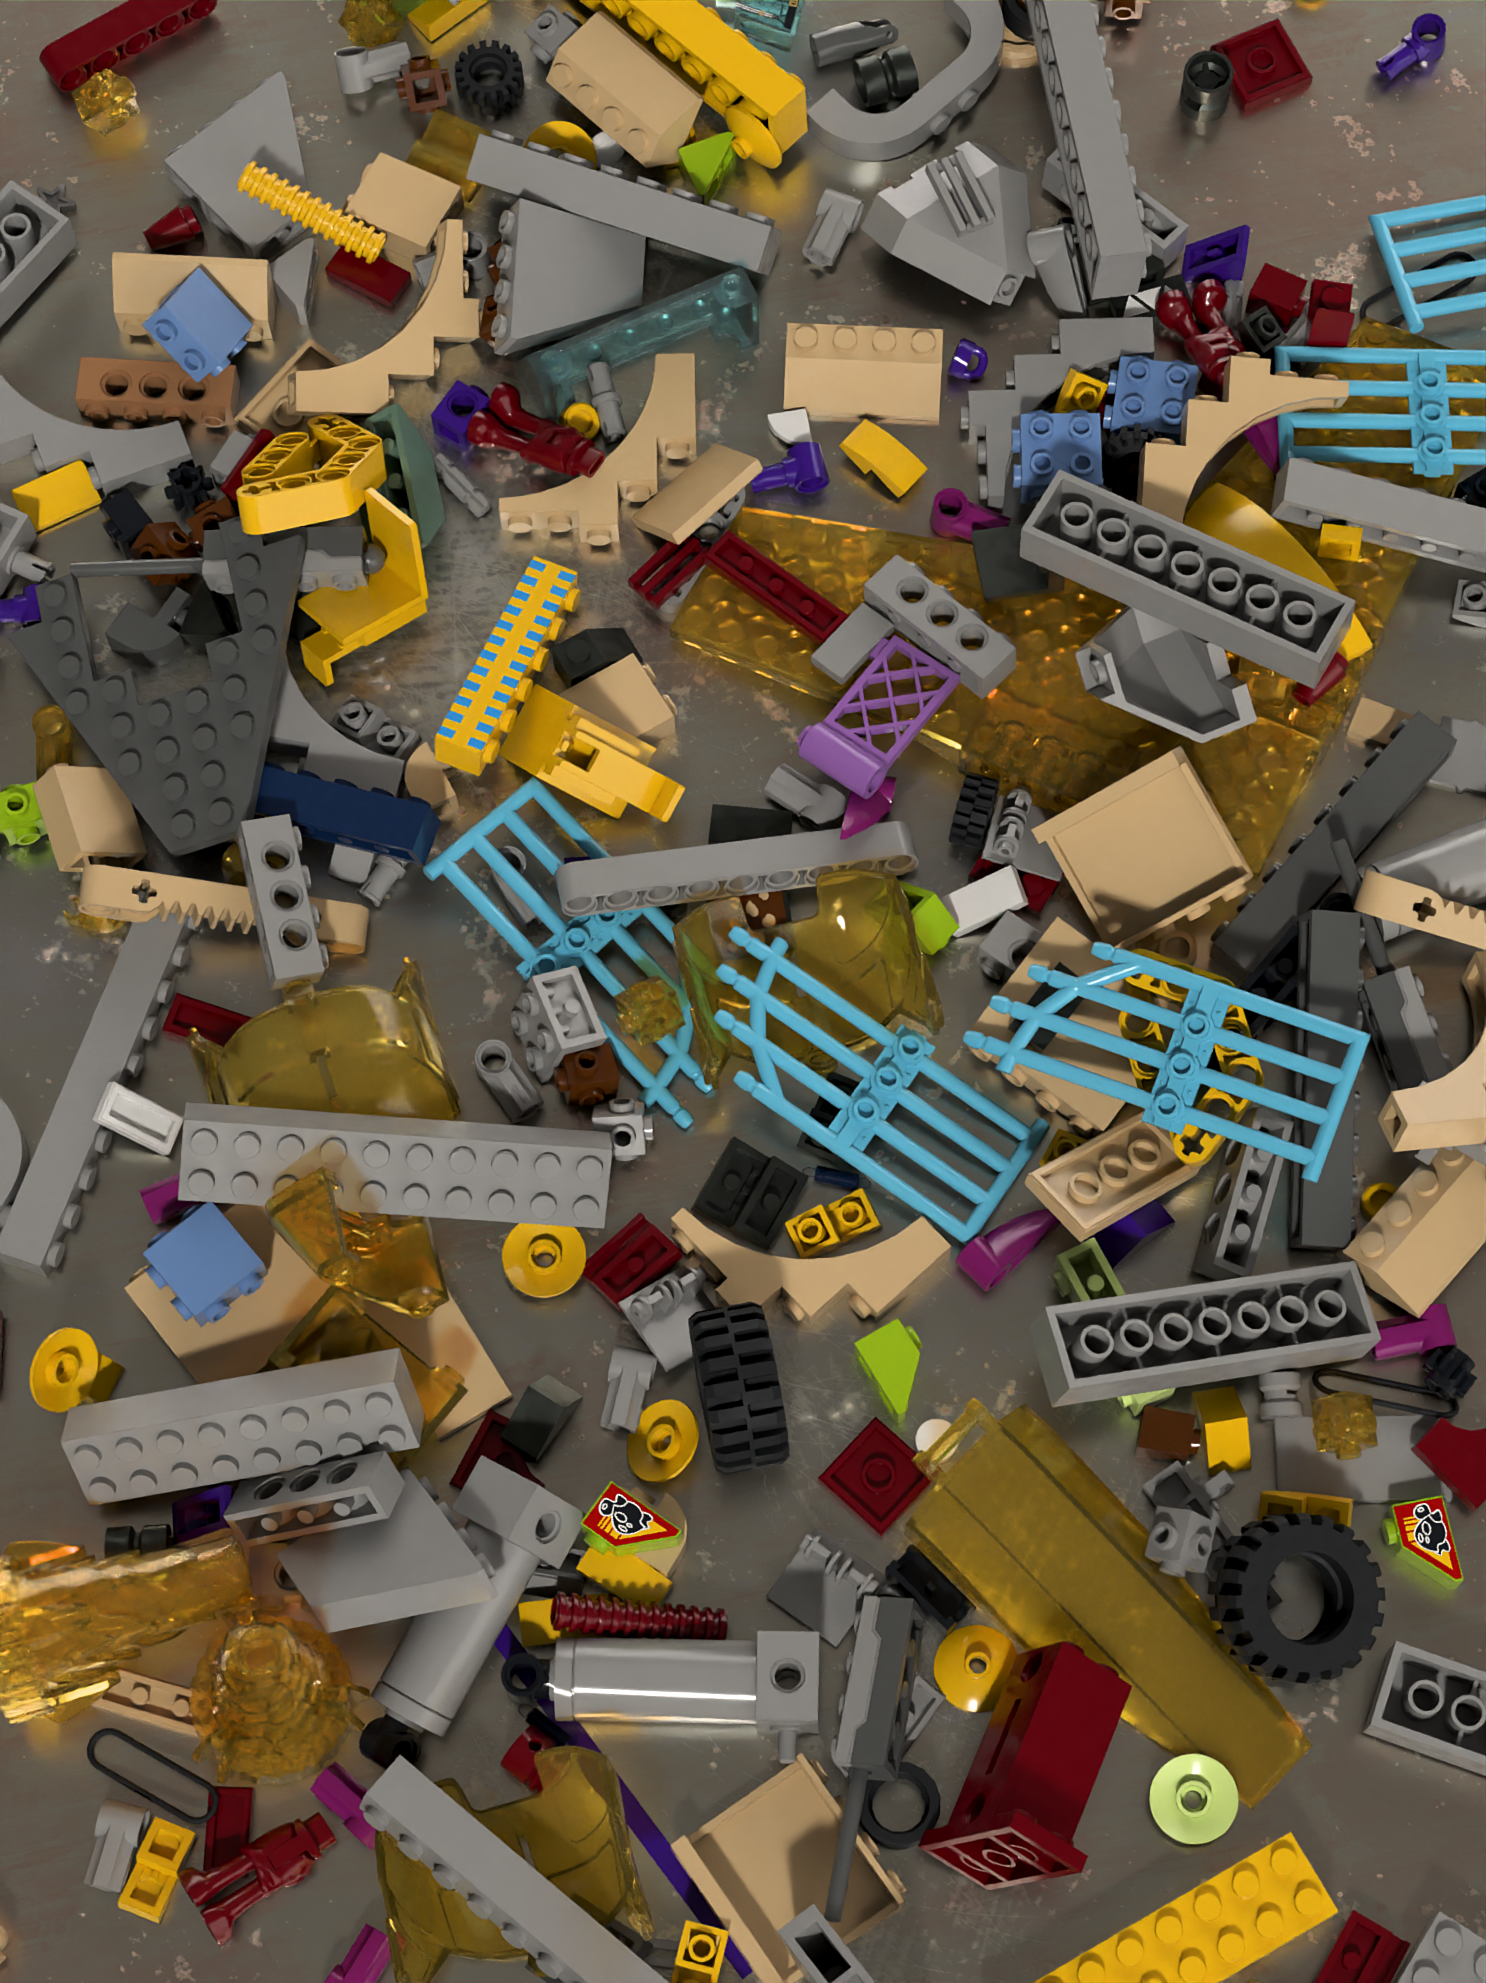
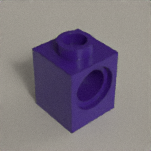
M457 380L431 414L434 433L467 452L472 445L467 439L469 421L479 410L490 413V398L487 393L476 385L468 386ZM462 410L472 411L469 415L466 416L456 415L459 411Z

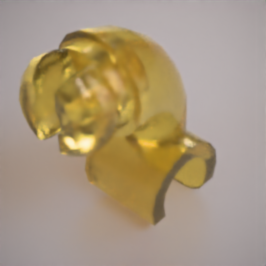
M75 897L72 900L74 905L78 907L79 897ZM62 911L66 922L70 926H81L92 932L110 933L124 925L123 920L96 917L82 912L79 915L72 916L66 911Z

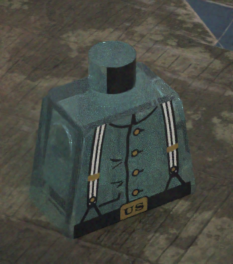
M716 0L717 7L734 10V29L742 31L750 39L785 52H791L805 0Z

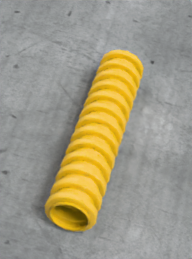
M252 161L247 164L237 183L238 192L243 193L246 191L249 198H259L261 205L268 203L270 210H280L281 216H291L292 222H302L303 228H313L312 233L316 235L319 232L322 233L323 239L326 241L330 238L333 239L335 246L338 247L342 244L345 246L344 250L349 253L352 250L356 252L355 257L361 258L363 256L367 258L366 263L371 264L376 261L386 242L385 233L377 234L375 232L376 228L370 226L368 229L364 226V221L356 222L353 215H343L342 209L338 208L337 211L332 209L333 204L330 202L326 205L323 204L322 198L319 196L314 199L311 197L310 191H300L301 186L297 184L294 187L289 185L290 180L286 178L283 181L280 180L279 174H269L267 167L260 169L257 167L258 162Z

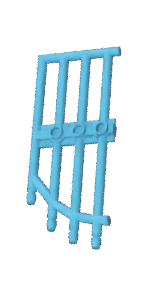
M1486 194L1369 215L1370 225L1411 333H1418L1424 329L1422 320L1424 318L1486 307V292L1416 304L1411 290L1414 287L1486 275V259L1405 273L1400 258L1486 242V227L1397 243L1393 242L1389 227L1486 210Z
M1274 346L1275 373L1278 371H1290V362L1405 364L1406 381H1338L1349 382V396L1408 397L1409 414L1290 412L1277 415L1280 469L1289 457L1308 458L1314 462L1412 464L1413 474H1424V477L1453 475V464L1486 465V449H1452L1451 431L1486 432V416L1450 415L1448 398L1486 399V383L1447 382L1446 365L1486 366V350ZM1294 428L1410 430L1411 448L1294 445Z
M533 776L423 868V872L431 881H434L443 873L524 959L516 967V970L526 983L529 982L531 976L575 965L579 969L584 965L668 1055L657 1074L654 1075L598 1015L607 1037L603 1044L610 1043L614 1057L644 1087V1090L637 1097L638 1102L645 1101V1109L648 1110L657 1101L668 1114L673 1115V1119L678 1125L687 1129L694 1122V1119L685 1107L680 1106V1102L667 1089V1086L679 1068L689 1078L694 1079V1084L705 1093H709L716 1086L711 1076L707 1072L702 1071V1067L688 1051L694 1027L702 1034H705L707 1040L718 1049H721L728 1042L723 1031L720 1028H716L714 1022L698 1006L695 970L702 973L701 976L708 983L715 986L721 981L715 974L718 969L709 963V959L658 906L574 917L569 923H566L489 842L486 838L488 834L501 823H504L554 876L555 871L564 863L516 813L519 808L533 797L591 859L611 856L538 778ZM474 848L554 935L536 949L455 863L457 860ZM642 914L677 949L680 986L625 929ZM614 940L681 1011L675 1038L596 955L610 941Z
M734 926L728 934L730 939L738 946L745 947L747 952L762 961L757 978L754 983L744 975H739L737 970L723 963L715 974L727 985L731 984L733 989L750 1000V1026L741 1020L737 1021L734 1015L722 1009L718 1010L713 1020L724 1030H730L733 1036L751 1048L762 1082H757L755 1077L742 1070L737 1073L733 1081L745 1092L749 1091L755 1099L959 1241L968 1245L980 1232L1050 1129L1048 1122L1041 1118H1036L1031 1127H1029L929 1058L936 1047L927 1042V1038L914 1029L911 1031L901 1024L896 1033H893L784 957L789 947L784 939L775 937L769 947L758 938L751 937L750 933L745 929ZM775 973H779L883 1045L885 1048L872 1065L768 993ZM766 1012L862 1077L863 1079L852 1095H847L766 1038ZM774 1064L840 1109L828 1128L785 1099ZM918 1072H922L1021 1142L1010 1158H1006L907 1088ZM897 1102L996 1170L999 1174L988 1190H984L886 1122L885 1119ZM876 1134L975 1203L977 1206L967 1221L963 1223L865 1155L863 1151L873 1136Z
M1095 942L1091 954L1105 961L1111 960L1114 965L1080 977H1074L1057 970L1050 971L1048 967L1031 964L1027 976L1040 983L1047 982L1049 986L1059 989L1036 1007L1018 1001L1012 1002L1010 998L1004 996H992L989 1004L990 1008L1002 1014L1008 1013L1011 1017L1024 1021L1010 1042L992 1036L986 1037L983 1033L967 1030L964 1035L963 1042L975 1049L981 1048L984 1052L1001 1057L995 1068L998 1071L1011 1075L1016 1063L1145 1108L1141 1121L1169 1132L1182 1135L1187 1123L1305 1165L1301 1178L1313 1183H1317L1371 1037L1369 1033L1119 947L1113 948L1112 945L1104 942ZM1143 973L1189 989L1181 1013L1103 986ZM1077 996H1081L1175 1030L1168 1049L1164 1053L1054 1013ZM1232 1004L1348 1044L1349 1047L1341 1069L1221 1028L1229 1005ZM1042 1027L1159 1068L1160 1070L1150 1093L1028 1050L1025 1047L1038 1028ZM1215 1044L1333 1084L1334 1088L1326 1109L1207 1068ZM1200 1084L1320 1125L1312 1148L1309 1149L1193 1108L1192 1106Z

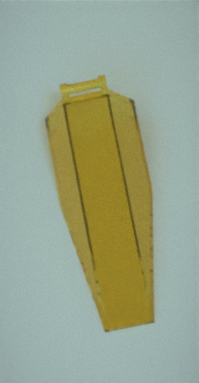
M972 1398L963 1407L965 1412L926 1451L920 1450L912 1458L915 1466L935 1486L905 1524L904 1535L1025 1652L1061 1641H1069L1080 1646L1084 1650V1655L1096 1663L1114 1668L1119 1673V1678L1132 1685L1121 1718L1133 1725L1134 1729L1143 1735L1149 1736L1168 1749L1175 1757L1185 1754H1201L1221 1763L1235 1781L1239 1801L1253 1810L1313 1745L1261 1677L1250 1672L1248 1665L1238 1664L1229 1655L1230 1650L1233 1648L1231 1645H1221L1215 1634L1217 1630L1221 1629L1218 1621L1210 1620L1208 1608L1185 1578L1161 1572L1159 1570L1161 1564L1144 1556L1148 1544L1149 1531L1057 1432L1026 1403L997 1421L981 1402ZM978 1424L986 1434L945 1473L938 1463Z

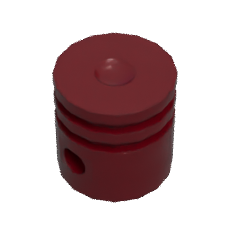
M532 1724L512 1744L503 1757L500 1766L521 1784L526 1785L529 1783L528 1789L531 1792L537 1790L536 1796L539 1799H543L564 1777L571 1767L574 1757L571 1754L565 1756L566 1750L560 1747L557 1749L558 1744L535 1724Z

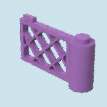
M896 635L890 641L884 637L869 654V659L872 660V663L824 721L815 724L813 727L811 725L805 727L796 743L799 747L798 755L800 758L864 799L870 798L878 790L885 779L888 769L960 683V675ZM896 651H899L911 659L912 668L889 672L887 661ZM883 668L884 672L878 673ZM937 675L945 680V683L939 690L921 692L919 677ZM914 678L916 693L893 697L891 681ZM886 682L888 698L864 700L863 691L869 684ZM859 697L860 702H854ZM929 701L927 705L924 707L923 702ZM912 703L919 704L920 713L915 719L897 722L895 706ZM890 707L892 723L869 726L866 710ZM862 712L864 727L846 729L837 723L846 713ZM905 730V732L900 736L899 731ZM894 732L896 743L887 754L872 745L871 735Z

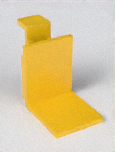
M372 487L364 491L373 544L378 545L385 553L384 567L376 574H369L368 586H357L356 589L350 591H341L334 587H321L297 600L298 607L321 625L320 631L300 641L306 669L326 687L334 683L331 669L332 662L362 645L365 647L427 612L425 600L429 598L417 525Z
M538 684L533 686L527 701L524 703L498 753L501 757L537 778L618 820L626 805L630 803L666 823L685 790V787L647 767L657 748Z

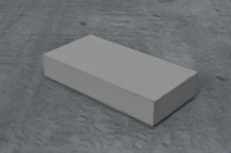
M862 603L812 654L811 664L843 685L869 658V654L882 638L887 639L894 632V624L865 603Z

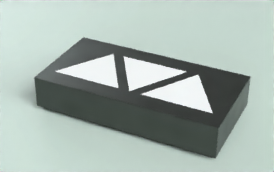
M1182 274L1139 285L1138 294L1107 298L1114 318L1153 317V324L1160 322L1155 312V304L1158 298L1169 290L1178 289L1184 292L1192 310V300Z

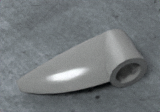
M1064 223L1028 232L1027 246L1032 263L1037 266L1046 290L1058 310L1066 319H1089L1079 260L1069 225Z

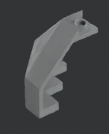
M966 141L954 148L955 153L962 150L995 216L993 224L958 238L925 172L926 165L911 173V180L895 189L889 186L877 193L861 229L890 254L988 305H991L993 301L1010 306L1024 277L1035 278V267L1027 246V234L1031 231L1026 173L996 149ZM953 167L978 217L982 218L957 167ZM944 171L941 172L940 175L964 223H970Z
M1126 606L1075 652L1087 692L1104 702L1201 744L1257 722L1247 683L1232 676L1224 648L1133 607Z

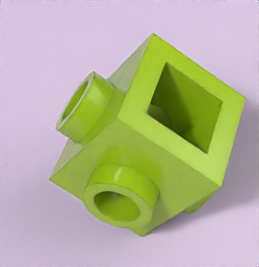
M37 781L25 785L12 784L0 792V834H5L10 846L15 844L28 845L39 840L40 836L47 834L32 787Z

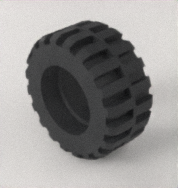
M746 1302L695 1312L688 1319L689 1334L700 1400L716 1471L727 1475L783 1464L790 1457L788 1431L776 1361L762 1306L754 1302Z
M1308 1513L1272 1514L1263 1516L1261 1521L1249 1522L1241 1527V1536H1231L1223 1547L1228 1554L1226 1557H1216L1212 1569L1218 1572L1216 1582L1208 1581L1207 1594L1215 1595V1606L1209 1607L1208 1610L1210 1620L1219 1621L1221 1629L1217 1630L1215 1634L1221 1645H1231L1233 1647L1229 1655L1238 1664L1248 1665L1249 1671L1260 1677H1269L1276 1681L1307 1684L1319 1683L1320 1679L1332 1680L1342 1675V1668L1353 1669L1362 1661V1656L1358 1652L1360 1650H1371L1376 1637L1371 1634L1374 1627H1382L1384 1613L1378 1612L1379 1601H1386L1385 1588L1377 1586L1376 1577L1382 1575L1378 1562L1368 1561L1367 1556L1371 1554V1549L1364 1540L1352 1539L1355 1536L1352 1529L1345 1524H1334L1333 1518L1323 1515H1309ZM1289 1556H1302L1307 1559L1318 1571L1325 1590V1606L1319 1623L1312 1632L1299 1640L1288 1639L1277 1629L1270 1617L1267 1606V1589L1270 1578L1279 1564Z

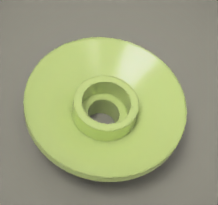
M1185 1754L1171 1759L1160 1768L1150 1787L1149 1803L1156 1823L1168 1836L1182 1843L1203 1844L1217 1839L1231 1826L1238 1810V1790L1232 1775L1221 1763L1205 1755ZM1196 1791L1201 1796L1199 1807L1190 1808L1186 1805L1184 1798L1187 1792Z

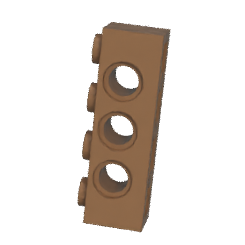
M80 357L75 401L81 417H87L94 421H105L111 418L125 419L132 423H144L147 420L171 423L179 420L180 425L185 423H202L208 427L217 428L223 425H235L234 418L237 416L241 383L236 365H228L215 378L209 373L197 383L181 368L178 362ZM117 390H126L121 395H112ZM156 392H165L160 397H151ZM195 394H204L199 399H189L191 396Z

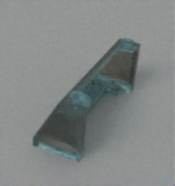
M740 266L528 355L516 362V369L540 417L548 418L559 424V417L563 409L567 405L576 402L575 394L570 385L587 379L585 368H590L589 365L593 363L607 362L611 369L705 328H709L716 343L723 340V337L732 338L739 343L741 350L759 344V297L743 267Z

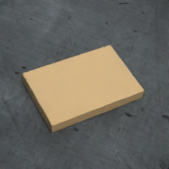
M309 337L234 418L235 425L245 433H251L256 436L261 429H269L275 437L288 432L307 433V422L315 416L288 415V376L296 371L323 370L346 363Z
M714 443L631 518L637 528L680 545L759 475L763 467L755 457Z

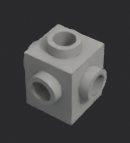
M549 4L524 32L534 43L530 50L544 64H547L550 60L553 62L558 48L582 24L567 9L561 13Z
M622 1097L611 1100L609 1104H595L592 1115L593 1131L610 1132L613 1149L612 1157L614 1156V1159L618 1161H630L638 1158L639 1155H646L648 1140H654L655 1131L653 1115H646L645 1101L635 1102L632 1098Z
M1157 1506L1144 1556L1161 1564L1159 1570L1172 1576L1185 1577L1186 1571L1204 1574L1208 1557L1211 1554L1217 1523L1192 1510Z

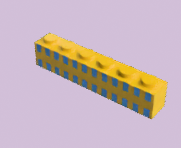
M533 556L435 736V760L479 777L487 763L493 764L500 749V737L503 732L509 733L516 720V708L519 702L525 703L533 687L532 678L535 672H542L546 666L549 657L548 648L551 642H558L562 636L566 614L568 611L574 612L578 606L581 590L577 589V571Z

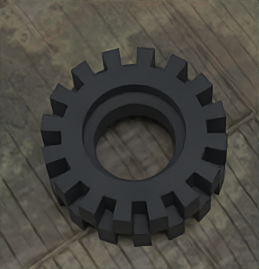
M486 40L479 41L480 48L478 49L471 44L467 47L468 55L462 51L459 54V62L456 61L454 66L456 88L460 100L463 99L464 105L468 109L473 105L474 112L478 114L481 113L482 108H486V115H493L494 108H498L499 114L506 112L505 104H508L512 109L516 105V98L521 99L523 95L522 88L524 89L522 63L519 61V55L516 51L511 53V48L507 44H504L500 49L499 41L492 40L491 47H486ZM485 70H496L504 75L502 81L491 86L481 85L475 81V77Z
M1134 424V431H1129L1126 425L1121 427L1119 435L1114 431L1109 436V442L1105 440L1102 447V478H1104V485L1108 488L1112 487V493L1116 495L1123 493L1124 498L1130 501L1131 496H1137L1138 475L1126 473L1121 467V459L1128 453L1141 452L1146 442L1151 443L1153 439L1165 438L1161 433L1155 436L1154 428L1148 426L1146 432L1141 431V424Z
M967 772L953 816L949 835L950 843L981 851L990 825L991 816L993 815L1000 780Z

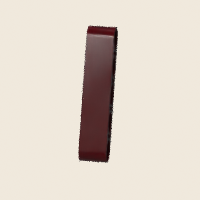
M128 0L47 45L41 51L39 61L60 91H72L205 18L215 9L217 0Z

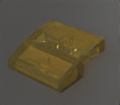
M436 108L422 140L416 139L405 163L461 186L463 200L470 204L483 186L481 183L466 179L478 135L480 133L491 137L492 132Z

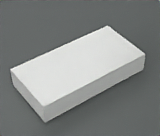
M1012 865L939 898L959 925V928L953 934L957 938L1001 918L1007 910L1014 912L1029 904L1017 869Z
M113 1081L108 1082L92 1120L164 1156L170 1154L184 1116Z

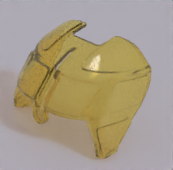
M858 868L819 874L816 877L817 913L812 917L759 930L751 929L748 926L740 898L737 895H732L708 902L696 908L672 927L674 936L672 944L686 994L692 1007L690 1008L706 1085L712 1084L713 1090L720 1089L719 1076L731 1055L755 1063L751 1048L733 1036L730 1030H724L713 1020L718 1010L722 1009L734 1015L737 1021L741 1020L750 1026V1000L733 989L731 984L727 985L715 974L723 963L737 970L739 975H744L754 983L757 978L762 961L747 952L745 947L738 946L730 939L728 934L734 926L745 929L750 933L751 937L758 938L769 947L775 937L784 939L789 945L784 954L786 959L789 960V958L796 957L799 968L886 1027L900 1013L926 1026L933 1036L940 1034V1028L944 1027L942 1004L925 953L919 951L913 915L904 890L900 886L895 874ZM775 973L768 993L849 1048L871 1038L805 992L806 996L799 998L795 984L779 973ZM766 1012V1038L798 1061L804 1060L805 1065L819 1075H827L838 1067L836 1059Z
M409 956L403 958V971L392 992L368 985L341 986L315 992L313 983L309 979H295L287 983L282 989L284 1003L256 1015L239 1027L224 1047L202 1037L195 1027L190 1028V1035L185 1036L191 1057L210 1104L454 1121L461 1114L457 1102L460 1098L446 1056L436 1037L439 1033L425 982L417 960L411 962ZM321 1056L325 1057L337 1093L336 1096L330 1098L316 1058Z
M575 1745L538 1751L534 1755V1762L543 1786L542 1791L532 1796L483 1810H476L471 1807L455 1779L445 1778L433 1782L526 1861L519 1840L520 1837L525 1836L535 1869L603 1927L611 1923L622 1908L625 1907L627 1909L625 1915L630 1925L645 1941L652 1940L651 1933L656 1932V1927L634 1861L619 1779L607 1755ZM375 1830L374 1839L378 1881L382 1889L388 1916L385 1920L396 1983H430L449 1954L475 1960H504L528 1955V1964L533 1974L538 1977H548L539 1969L536 1964L537 1959L524 1948L517 1949L509 1944L502 1936L501 1928L489 1918L485 1920L475 1915L467 1906V1899L454 1888L448 1890L441 1886L432 1875L433 1870L420 1859L415 1861L407 1857L398 1847V1841L386 1830Z

